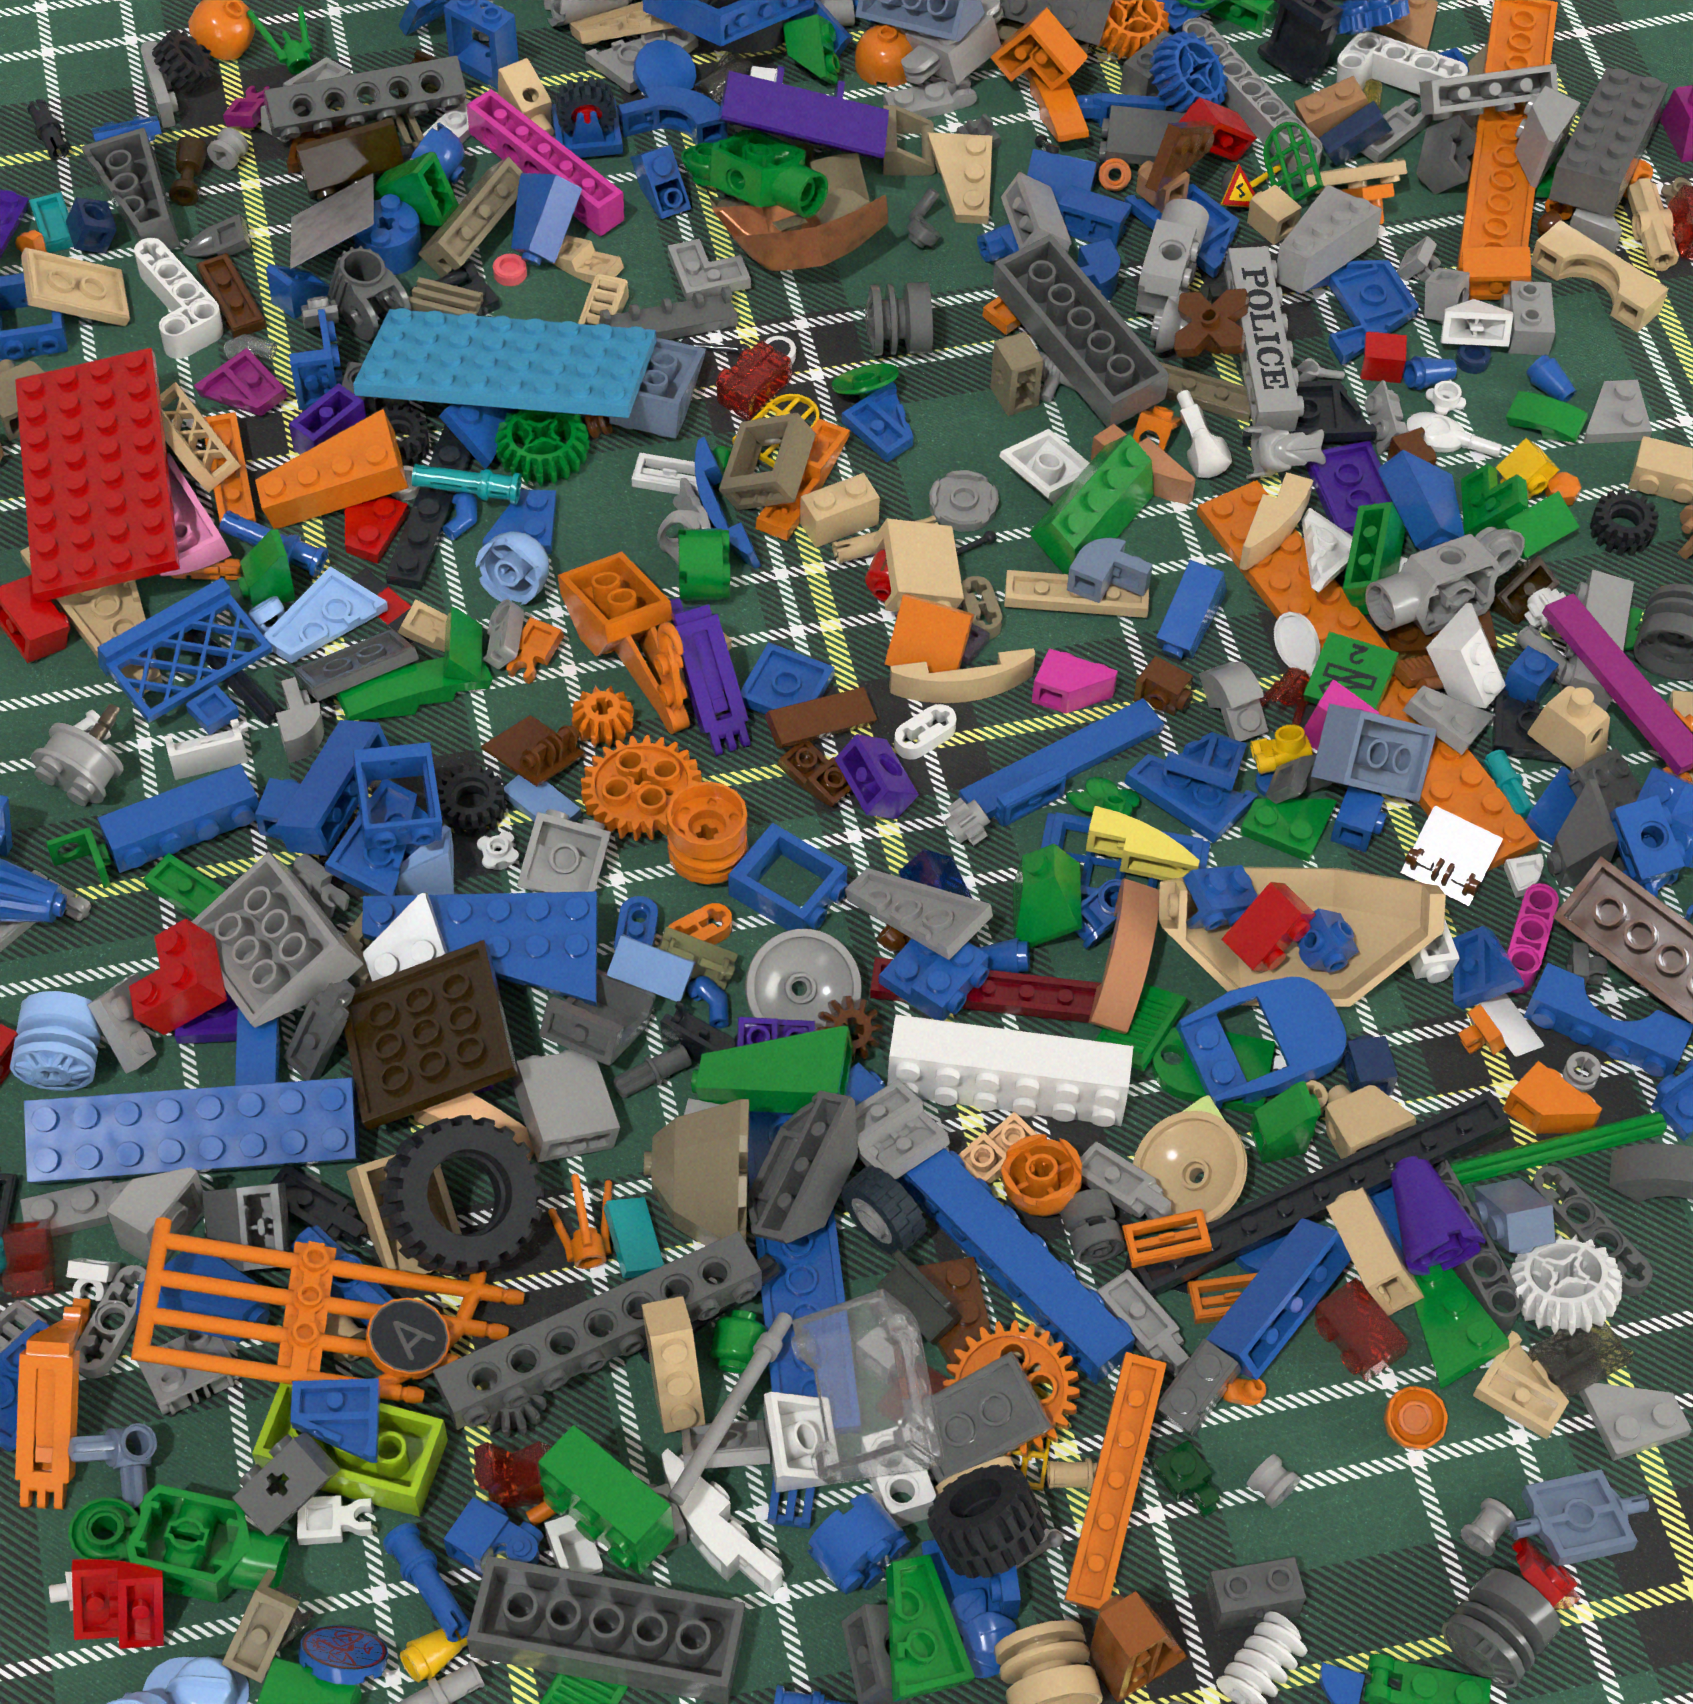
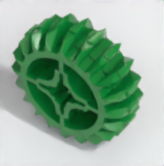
M516 409L515 414L506 413L505 422L499 423L498 433H496L495 437L497 458L502 463L505 472H511V475L520 473L526 485L533 480L537 481L540 487L544 481H551L555 485L557 478L568 481L570 472L578 473L580 465L586 462L590 445L588 429L583 424L580 414L573 415V413ZM562 438L568 441L566 445L561 442ZM519 442L524 444L522 449L517 446Z

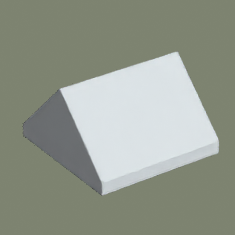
M1050 429L1001 451L999 456L1053 504L1089 464L1085 458Z
M777 1392L764 1394L763 1411L776 1493L841 1482L829 1400Z

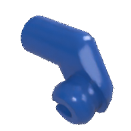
M458 492L453 496L452 503L456 504V517L443 526V531L450 540H455L477 522V499L473 494Z
M698 976L696 980L690 981L687 987L689 996L694 998L695 1001L704 999L709 1004L710 1026L717 1029L727 1027L729 1025L728 996L726 992L707 976Z

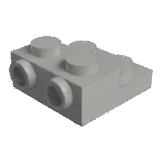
M547 809L546 814L537 812L517 887L539 893L595 891L611 832L604 830L605 825L597 821L584 819L581 824L568 820L569 815L560 811Z

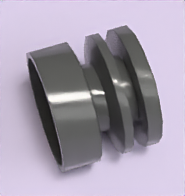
M928 282L905 283L903 297L900 299L896 298L893 283L886 284L885 299H881L879 284L869 285V295L865 304V324L873 356H881L883 354V340L888 342L889 354L896 355L898 339L905 340L908 354L932 353L933 317Z
M1686 584L1661 586L1651 593L1647 601L1642 624L1639 627L1633 646L1634 655L1641 666L1655 675L1666 679L1693 678V586Z
M1491 1568L1486 1570L1471 1588L1468 1595L1469 1601L1460 1603L1456 1607L1454 1615L1449 1616L1444 1622L1441 1632L1454 1655L1482 1678L1492 1679L1491 1683L1509 1689L1517 1687L1521 1682L1525 1671H1529L1534 1664V1655L1543 1653L1559 1633L1561 1622L1550 1602L1536 1588L1521 1577L1506 1570Z

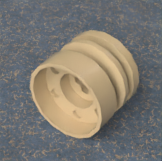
M1068 1620L1040 1623L1015 1631L995 1645L994 1655L996 1662L1001 1665L999 1672L1001 1680L1008 1684H1013L1006 1691L1008 1704H1101L1103 1697L1096 1672L1092 1667L1083 1665L1089 1659L1090 1651L1088 1646L1084 1644L1085 1634L1082 1625Z

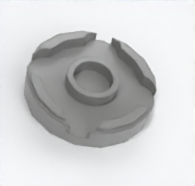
M969 470L952 471L947 473L945 478H942L940 481L938 479L933 483L929 493L930 512L935 516L938 523L952 526L955 531H975L986 527L995 518L999 505L998 490L994 484L992 486L987 482L988 478L980 473Z

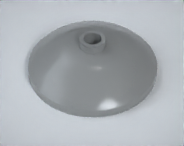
M795 929L774 936L756 952L747 971L745 995L753 1018L815 1021L816 1028L826 1025V1022L818 1018V1013L824 1011L831 1014L828 1008L829 1001L836 1000L841 1005L843 996H851L855 1005L861 998V978L854 958L837 939L817 930ZM796 981L801 982L804 986V991L800 996L795 995L792 991V985Z

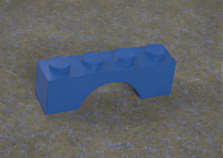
M1547 963L1524 1015V1018L1533 1021L1541 1028L1552 1029L1570 1037L1571 1040L1578 1044L1589 1045L1605 1052L1615 1060L1626 1061L1642 1068L1652 1076L1663 1078L1674 1073L1693 1030V1024L1660 1010H1656L1650 1016L1637 1021H1620L1610 1018L1597 1010L1590 1002L1585 991L1583 977L1550 963Z

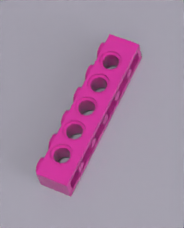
M490 89L467 104L469 133L502 160L509 156L524 173L556 174L582 188L573 216L601 237L624 221L623 191L495 91Z

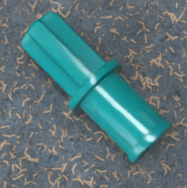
M1496 750L1489 753L1485 757L1486 760H1483L1489 773H1491L1497 788L1506 796L1514 813L1520 814L1524 819L1534 806L1522 786L1523 777L1515 772L1504 750Z

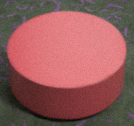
M516 254L499 256L493 263L495 280L503 286L521 284L527 277L526 262L521 259V256Z

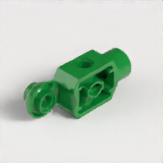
M757 129L742 130L730 138L714 143H699L685 149L681 154L682 162L687 171L692 174V179L695 183L703 186H713L722 190L728 196H735L748 202L753 207L779 206L804 218H810L822 208L828 193V180L826 176L805 166V150Z
M157 1484L143 1496V1501L139 1504L140 1515L129 1503L117 1498L102 1497L89 1501L78 1509L69 1524L68 1538L71 1548L81 1559L116 1560L148 1566L162 1571L163 1591L218 1604L234 1588L254 1593L268 1568L276 1572L270 1588L278 1591L290 1547L289 1536L277 1533L266 1536L262 1530L247 1527L244 1510L235 1501ZM104 1530L116 1532L113 1537L107 1540L95 1538L98 1533Z

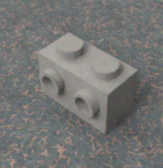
M1511 280L1508 293L1502 294L1500 308L1513 312L1508 354H1546L1549 356L1555 336L1551 283Z

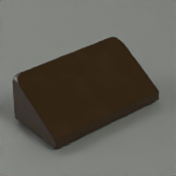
M1539 555L1525 561L1494 590V601L1489 608L1512 624L1517 625L1525 618L1524 614L1530 611L1527 607L1529 597L1543 588H1550L1553 591L1560 582Z

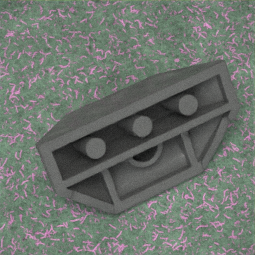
M819 1091L812 1097V1102L799 1109L780 1127L747 1195L748 1212L752 1223L751 1233L754 1236L787 1244L825 1227L842 1191L841 1188L844 1186L858 1157L855 1100L851 1096Z

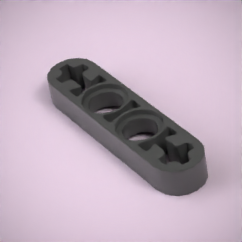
M1555 1166L1540 1168L1535 1173L1530 1187L1553 1205L1554 1222L1570 1239L1576 1234L1579 1242L1582 1243L1590 1239L1594 1243V1240L1599 1237L1612 1241L1615 1251L1609 1253L1608 1257L1615 1258L1616 1262L1621 1255L1625 1257L1623 1262L1619 1260L1617 1263L1620 1275H1622V1294L1627 1296L1643 1294L1653 1276L1652 1267L1649 1262L1563 1170ZM1544 1182L1548 1185L1554 1182L1557 1185L1556 1191L1553 1188L1545 1190L1542 1187ZM1559 1199L1562 1201L1565 1199L1561 1206L1557 1205ZM1570 1208L1581 1209L1586 1213L1588 1221L1583 1224L1574 1223L1568 1218L1566 1211ZM1636 1271L1640 1274L1638 1280L1636 1278L1628 1280L1625 1277L1626 1272L1634 1273Z

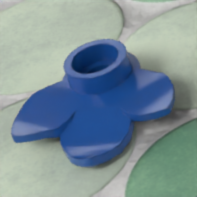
M977 1588L965 1591L953 1599L949 1607L975 1678L992 1677L1000 1672V1665L996 1662L994 1647L1001 1639L1016 1631V1624L1004 1615L986 1612V1595L983 1589Z

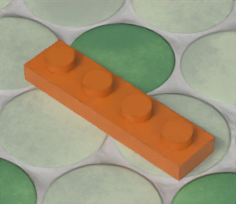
M236 412L204 417L241 465L214 488L219 521L221 522L223 515L230 510L243 518L256 522ZM205 438L206 447H207L209 438ZM226 458L213 459L210 468L211 474L227 461Z

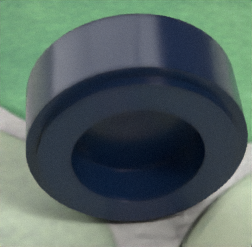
M1461 344L1458 347L1455 361L1462 371L1470 374H1479L1488 368L1491 351L1486 345Z

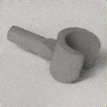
M1312 358L1306 359L1296 367L1298 371L1303 372L1298 377L1299 382L1312 381L1316 377L1343 380L1345 376L1344 371L1321 368Z

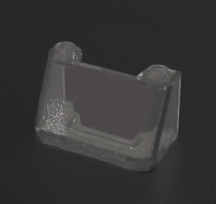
M880 1289L792 1320L795 1336L792 1337L791 1343L794 1354L799 1361L804 1360L814 1370L825 1441L817 1443L815 1445V1453L811 1455L812 1468L819 1479L828 1484H837L926 1471L943 1464L944 1454L921 1332L916 1318L905 1305L884 1289Z

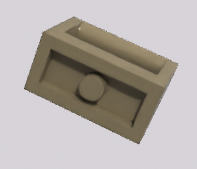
M883 105V109L889 110L886 147L883 158V175H933L935 173V157L927 141V132L934 133V123L897 105ZM897 133L921 134L922 158L898 148Z

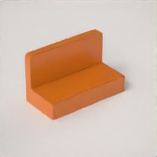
M1530 247L1463 248L1462 271L1470 272L1469 300H1501L1502 294L1508 293L1511 280L1531 282Z

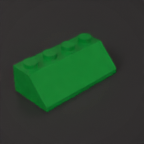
M1130 433L1106 444L1030 530L1029 534L1063 574L1069 575L1070 566L1079 551L1086 544L1102 538L1117 539L1154 496L1151 458Z

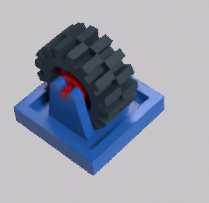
M583 76L577 77V83H574L572 79L567 81L568 88L562 85L559 88L560 93H556L555 104H552L555 139L579 158L623 154L616 99L613 96V91L611 92V87L608 84L605 85L601 79L595 83L594 77L590 76L588 81H584Z

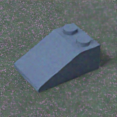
M656 337L657 342L629 418L610 416L609 423L626 429L654 433L660 437L676 438L685 420L706 348Z
M1329 703L1311 777L1419 802L1437 729Z

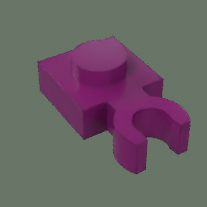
M255 86L247 88L245 92L246 97L236 98L223 114L226 126L241 127L242 129L256 127L261 120V107L265 105L264 91L270 89V87L266 86L258 93Z

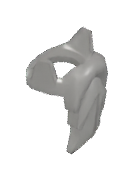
M1266 425L1243 427L1244 431L1252 433L1251 456L1254 473L1247 475V479L1270 477L1276 472L1290 470L1291 466L1305 465L1308 461L1317 464H1325L1326 462L1325 456L1321 451L1324 431L1322 429L1305 435L1303 432L1289 433L1287 430H1274Z
M681 478L679 495L673 499V504L678 510L673 511L663 520L657 534L659 547L663 552H667L677 564L679 557L678 538L667 537V530L677 523H681L685 529L711 528L708 514L699 497L695 495L687 478Z

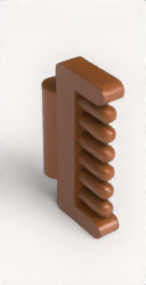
M1430 655L1398 660L1393 673L1404 686H1416L1417 690L1422 686L1433 690L1444 689Z

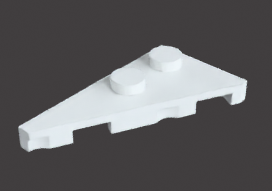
M1309 508L1302 518V527L1311 588L1320 592L1347 568L1353 537Z

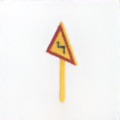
M1280 163L1273 167L1274 174L1281 170ZM1238 164L1220 205L1250 208L1249 203L1255 195L1253 188L1269 178L1267 171L1249 182L1240 164Z

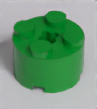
M722 528L678 529L680 601H708L730 598L729 530H722Z

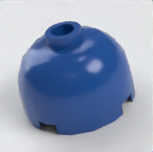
M439 122L437 123V130L432 128L425 135L411 158L414 159L425 153L435 152L448 182L455 185L465 172V168L461 166L465 156L464 146L450 129Z

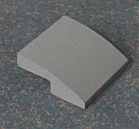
M899 1079L855 1106L858 1157L867 1167L869 1165H873L875 1168L879 1167L885 1173L890 1174L895 1180L950 1144L948 1133L924 1112L922 1100Z

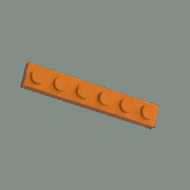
M1129 1352L1124 1354L1063 1602L1100 1612V1607L1111 1597L1167 1365L1165 1362Z

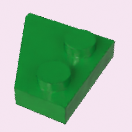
M1255 798L1241 826L1240 835L1309 862L1335 810L1337 800L1287 799L1275 804L1270 799Z

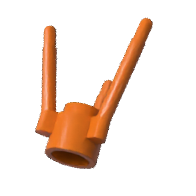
M574 1173L571 1176L580 1229L573 1233L572 1240L557 1211L554 1208H550L548 1214L565 1248L567 1262H574L575 1267L579 1269H590L604 1264L607 1260L606 1255L612 1253L609 1241L610 1231L603 1209L606 1201L612 1200V1181L606 1180L604 1183L600 1235L597 1233L596 1228L589 1227L580 1178L578 1174Z

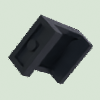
M1274 0L1280 4L1271 37L1268 42L1259 46L1257 53L1267 59L1270 64L1288 73L1294 80L1306 84L1324 73L1343 9L1329 0Z

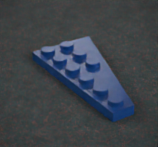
M597 891L428 895L448 953L484 940L490 949L497 978L524 986L526 984L549 990L551 994L564 997V995L582 1000L585 1004L597 1007ZM418 895L363 896V937L374 941Z

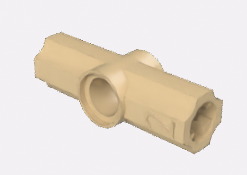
M1650 178L1638 179L1637 182L1628 186L1626 193L1633 213L1632 233L1635 240H1641L1649 266L1654 267L1655 271H1665L1672 265L1677 264L1679 258L1672 235V212L1669 208L1664 209L1657 186L1650 181Z

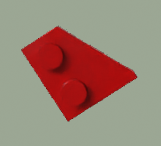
M382 496L345 508L346 553L379 564L409 514L408 504Z
M1528 1537L1519 1538L1511 1545L1518 1553L1515 1557L1520 1565L1521 1574L1550 1602L1553 1608L1570 1609L1581 1599L1580 1595L1574 1590L1578 1583L1572 1575L1561 1565L1556 1568Z

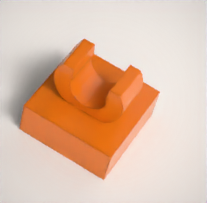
M1481 1004L1467 1012L1472 1026L1462 1030L1458 1036L1469 1054L1476 1052L1484 1044H1486L1493 1055L1506 1048L1502 1033Z

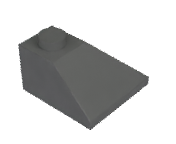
M1597 779L1588 780L1559 830L1551 852L1547 853L1548 870L1551 875L1555 874L1559 888L1577 886L1600 856L1611 862L1619 840Z

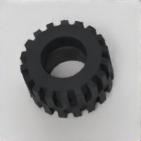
M998 1464L990 1465L987 1468L980 1467L970 1473L957 1477V1480L943 1488L944 1491L936 1495L932 1501L934 1505L929 1507L927 1523L949 1567L959 1576L966 1575L967 1578L972 1579L982 1576V1578L992 1577L996 1573L1000 1572L1002 1574L1009 1571V1568L1015 1565L1018 1566L1025 1561L1024 1558L1035 1552L1038 1548L1037 1544L1042 1542L1045 1537L1044 1530L1047 1529L1045 1515L1026 1477L1019 1469L1015 1470L1013 1466L1009 1465L1000 1467Z

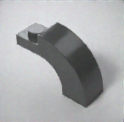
M1657 1143L1629 1146L1613 1151L1609 1187L1637 1202L1661 1196H1675L1693 1200V1147Z

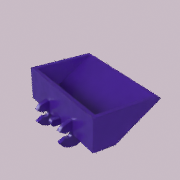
M779 65L774 81L728 71L717 121L749 129H757L765 133L851 154L858 153L860 156L872 159L884 158L889 110L843 99L844 81L838 80L834 96L782 84L785 67Z

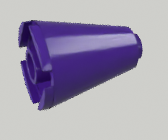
M1410 1156L1397 1162L1395 1165L1396 1169L1391 1173L1390 1177L1404 1261L1408 1272L1413 1275H1429L1431 1273L1428 1267L1440 1264L1442 1270L1445 1271L1477 1255L1481 1251L1479 1242L1485 1244L1486 1241L1482 1231L1430 1162L1426 1159H1418L1417 1156Z

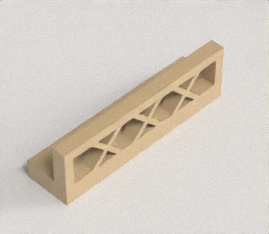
M175 382L160 394L165 441L189 473L209 493L241 465L183 389ZM179 397L176 411L163 410L170 402ZM183 419H194L191 430L180 431ZM209 438L206 450H195L198 439ZM226 458L227 461L211 474L210 468L213 459Z

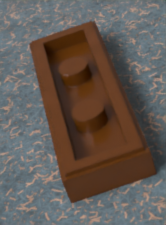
M227 253L196 263L197 272L209 294L218 303L220 314L234 339L266 328L265 319Z
M864 687L770 710L764 716L777 749L873 725L877 721Z

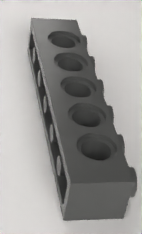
M451 56L267 89L264 91V104L273 138L281 137L283 140H290L299 137L303 132L313 131L315 134H323L333 130V127L346 125L347 128H356L364 125L365 121L374 119L381 121L392 117L394 120L397 118V115L407 113L410 116H421L428 113L429 109L440 107L443 111L453 110L464 103L467 92L458 56ZM425 83H432L437 87L438 91L430 94L425 92L421 86ZM401 89L405 92L406 97L395 99L391 96L390 91ZM366 94L371 96L375 102L371 105H364L359 102L358 97ZM330 100H335L341 103L343 108L338 111H332L325 104ZM298 106H304L311 113L306 117H300L294 113L293 109Z

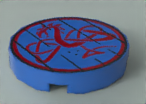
M331 1625L318 1627L307 1632L300 1641L298 1656L302 1667L310 1666L312 1668V1675L318 1679L335 1684L356 1685L364 1683L365 1676L373 1675L374 1679L382 1675L387 1666L388 1649L387 1645L378 1636L366 1630L351 1626Z

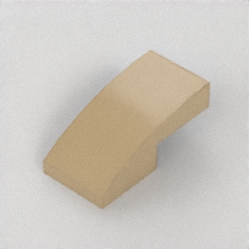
M568 235L564 237L557 259L553 263L570 275L590 284L593 283L597 273L616 277L624 268L620 257L596 252L592 241Z
M415 599L398 633L420 644L445 652V629L448 616Z

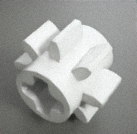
M1550 588L1540 589L1529 597L1527 607L1530 611L1525 613L1524 616L1530 625L1537 627L1539 631L1554 632L1556 630L1544 617L1542 611L1547 604L1564 598L1566 595L1564 592L1559 593L1557 589L1553 591Z

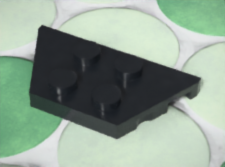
M1339 380L1298 382L1296 391L1297 396L1303 397L1304 414L1302 417H1298L1295 431H1289V433L1303 432L1305 435L1322 429L1324 431L1323 442L1376 440V426L1373 423L1369 425L1361 415L1362 409L1355 400L1347 395V390ZM1243 431L1242 445H1251V432Z

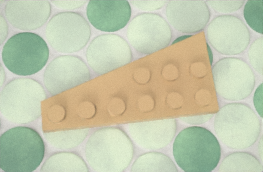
M29 547L21 550L20 553L22 560L31 570ZM135 580L53 599L97 658L98 646L146 620ZM153 652L152 659H156L155 652ZM130 664L120 671L126 678L141 680L144 666ZM150 668L147 681L163 684L159 669Z

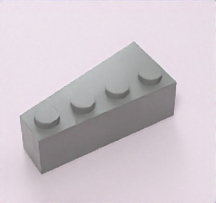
M1327 185L1279 246L1277 279L1275 282L1302 294L1375 245L1382 208L1370 204L1364 198L1354 197Z

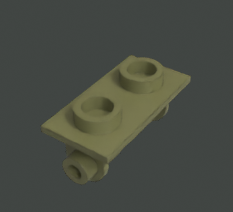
M669 927L665 928L658 946L661 950L695 961L691 978L696 979L698 976L710 977L722 990H725L727 982L731 979L735 970L734 964L738 956L737 953Z

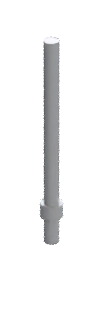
M779 1313L768 1332L762 1333L753 1347L754 1355L670 1491L668 1498L673 1504L678 1506L684 1504L767 1364L773 1362L783 1347L782 1339L793 1323V1319L789 1314Z

